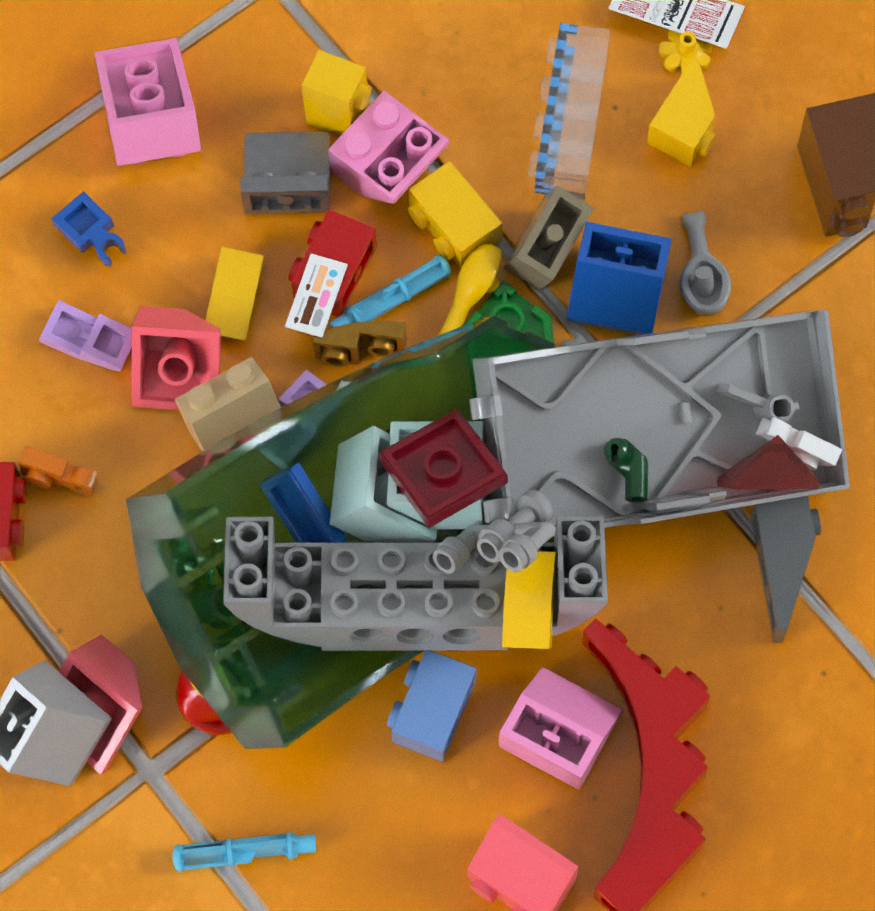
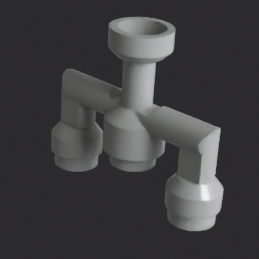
M526 491L517 500L516 507L518 512L508 521L495 519L487 525H469L457 537H447L433 553V560L436 566L448 574L458 571L469 562L470 552L477 547L481 556L489 562L495 563L500 561L507 569L513 572H519L521 569L527 568L536 560L537 550L556 531L555 525L549 522L554 514L550 501L539 491Z

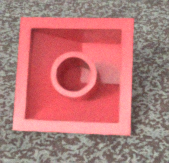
M140 306L132 324V407L179 410L174 400L175 398L219 375L221 329L185 309Z
M102 634L71 651L59 671L112 718L87 760V763L100 775L108 769L143 708L135 663Z

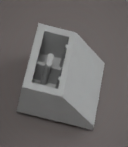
M43 660L12 677L0 698V765L9 773L70 786L76 781L112 718L52 665Z

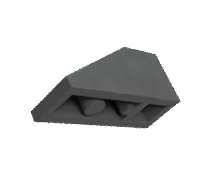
M808 496L755 504L750 515L774 643H780L784 640L817 535H821L819 513L817 508L810 509Z

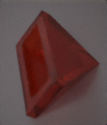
M777 435L718 476L717 486L730 489H819V479L784 440Z

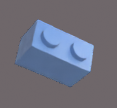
M431 650L424 651L421 661L413 659L404 681V685L409 686L407 695L403 703L396 700L387 721V726L392 728V743L444 762L476 684L477 668Z

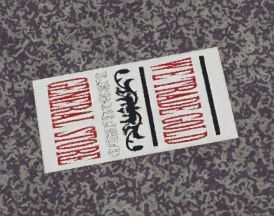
M612 0L608 9L681 34L692 32L698 40L727 49L745 6L728 0Z

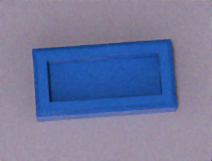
M299 462L265 478L259 484L296 543H344L347 540L341 529L330 525L331 512Z

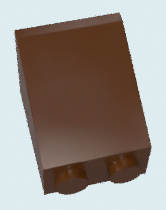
M875 93L806 108L797 148L825 237L836 234L840 237H849L867 228L875 203Z

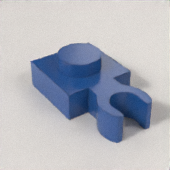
M84 191L51 218L53 225L81 253H84L89 247L93 246L96 249L99 260L106 266L110 267L112 265L110 257L104 253L108 247L116 246L123 254L126 253V247L121 237L114 233H108L114 227L112 218Z

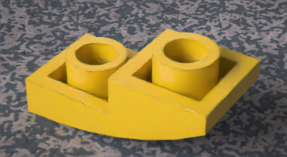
M221 246L205 320L221 329V336L246 341L263 255Z
M537 551L536 560L527 568L521 569L519 572L507 569L502 647L552 648L557 552Z

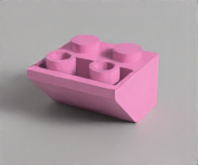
M384 90L328 149L330 172L362 197L394 204L450 144V140Z
M542 667L522 692L499 733V747L580 790L619 720L623 709Z

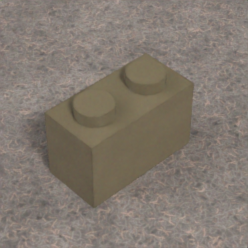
M558 185L543 197L503 268L538 290L544 288L554 280L594 207Z

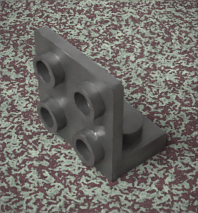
M247 133L244 143V177H241V197L244 213L327 212L330 209L329 133Z

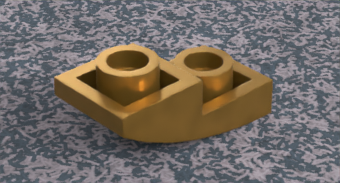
M365 321L327 329L324 331L322 338L314 336L315 358L321 359L322 362L330 366L343 367L347 363L358 365L361 349H367L371 354L381 357H389L393 353L404 355L407 341L406 322Z

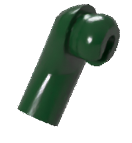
M617 437L610 439L604 447V454L609 464L625 478V500L634 503L647 501L648 460L646 456L626 439Z

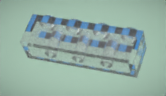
M560 23L558 39H549L546 63L553 64L552 76H543L540 100L547 101L546 113H537L534 138L541 139L539 152L531 151L528 167V176L535 177V193L547 194L558 185L579 199L585 200L611 29Z

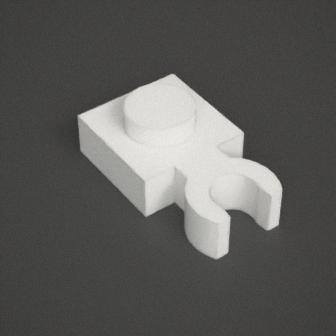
M775 417L771 421L762 418L756 435L760 438L778 444L780 449L792 454L791 461L809 470H816L818 466H836L842 451L841 448L806 431H798Z

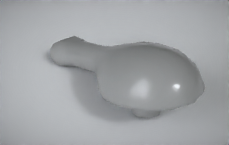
M701 210L694 214L684 213L681 220L682 225L688 232L691 257L683 269L680 278V289L691 309L699 315L713 316L721 312L728 302L731 291V278L725 266L711 255L708 250L705 234L706 214Z

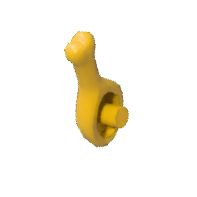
M486 243L478 246L463 263L458 275L452 308L441 331L434 340L437 349L448 351L453 349L469 310L486 292L490 294L498 288L500 281L496 278V274L500 266L502 251L497 245Z

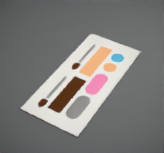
M310 254L285 324L286 328L323 337L348 264Z

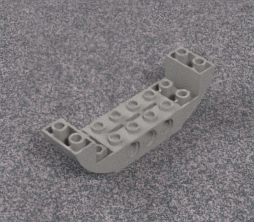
M604 516L557 517L554 542H546L537 550L557 552L556 597L553 600L552 636L579 626L595 616L608 604ZM226 517L224 605L236 617L256 629L293 642L322 647V651L507 650L508 648L502 647L507 568L500 561L492 563L484 559L477 547L470 552V560L464 567L448 574L441 571L433 560V553L441 542L275 543L273 517Z

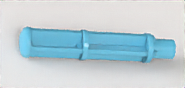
M442 255L434 256L433 260L401 278L394 279L393 283L353 306H347L344 314L330 321L331 328L355 322L372 321L404 301H410L411 297L444 278L448 279L452 274L449 262Z
M287 832L286 834L242 839L229 838L223 841L187 845L177 844L173 849L172 860L178 872L220 866L231 867L238 864L251 863L253 858L285 855L289 860H294L299 854L316 853L315 834L297 836L295 833Z

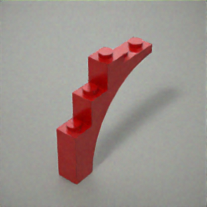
M595 618L583 631L582 644L606 669L625 701L636 731L641 763L640 798L633 827L617 860L595 887L593 897L608 911H645L703 848L706 840L701 835L703 828L698 821L685 811H682L679 815L675 809L705 778L708 766L703 763L706 760L703 753L691 742L685 740L681 743L678 738L706 710L710 695L706 693L708 687L696 674L691 671L684 673L677 666L665 678H662L660 676L662 672L660 667L646 654L642 653L640 656L635 654L626 645L628 640L619 629L610 623L604 626Z

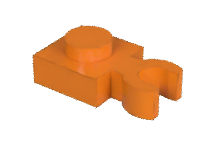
M25 446L19 461L20 474L26 476L25 480L28 483L39 488L50 489L51 485L62 489L63 486H66L80 494L92 496L97 483V472L85 467L70 465L66 459L29 446Z

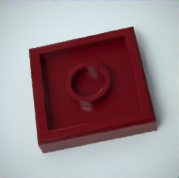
M458 408L379 452L381 464L428 528L433 527L508 483V474Z

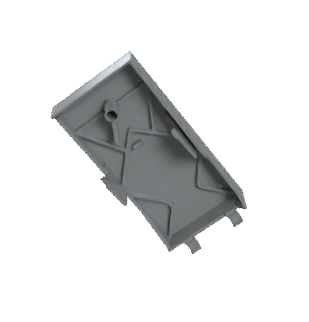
M828 310L804 311L472 359L477 398L469 399L472 420L480 419V421H483L484 444L508 474V483L490 493L491 500L483 501L486 523H490L495 519L508 521L518 512L516 507L518 498L528 490L539 491L550 501L554 514L549 522L553 523L555 528L557 517L604 516V528L628 524H644L850 488ZM775 417L798 431H806L841 448L842 451L836 466H818L816 470H809L791 461L792 454L780 449L778 444L769 442L756 435L762 418L771 421ZM616 437L626 439L646 456L648 460L647 501L634 503L625 500V478L609 464L604 454V447L610 439Z

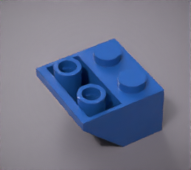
M586 221L577 258L566 321L635 335L653 333L672 239Z

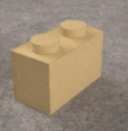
M252 357L232 366L227 371L174 399L190 435L207 459L216 456L285 417L269 379Z

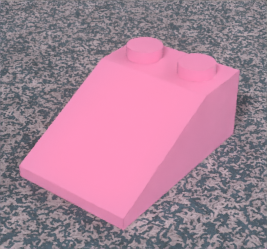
M177 38L94 52L117 166L141 164L149 160L171 156L180 157L188 153L201 151L195 107Z

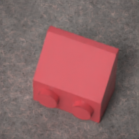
M499 813L467 869V879L473 882L470 888L477 895L490 903H493L497 898L512 908L510 911H558L576 885L579 866Z

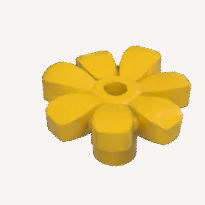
M669 30V41H663L659 46V56L666 58L664 67L670 72H674L681 67L682 75L693 59L700 63L702 70L707 69L711 62L708 54L712 52V44L696 39L692 32L681 34Z

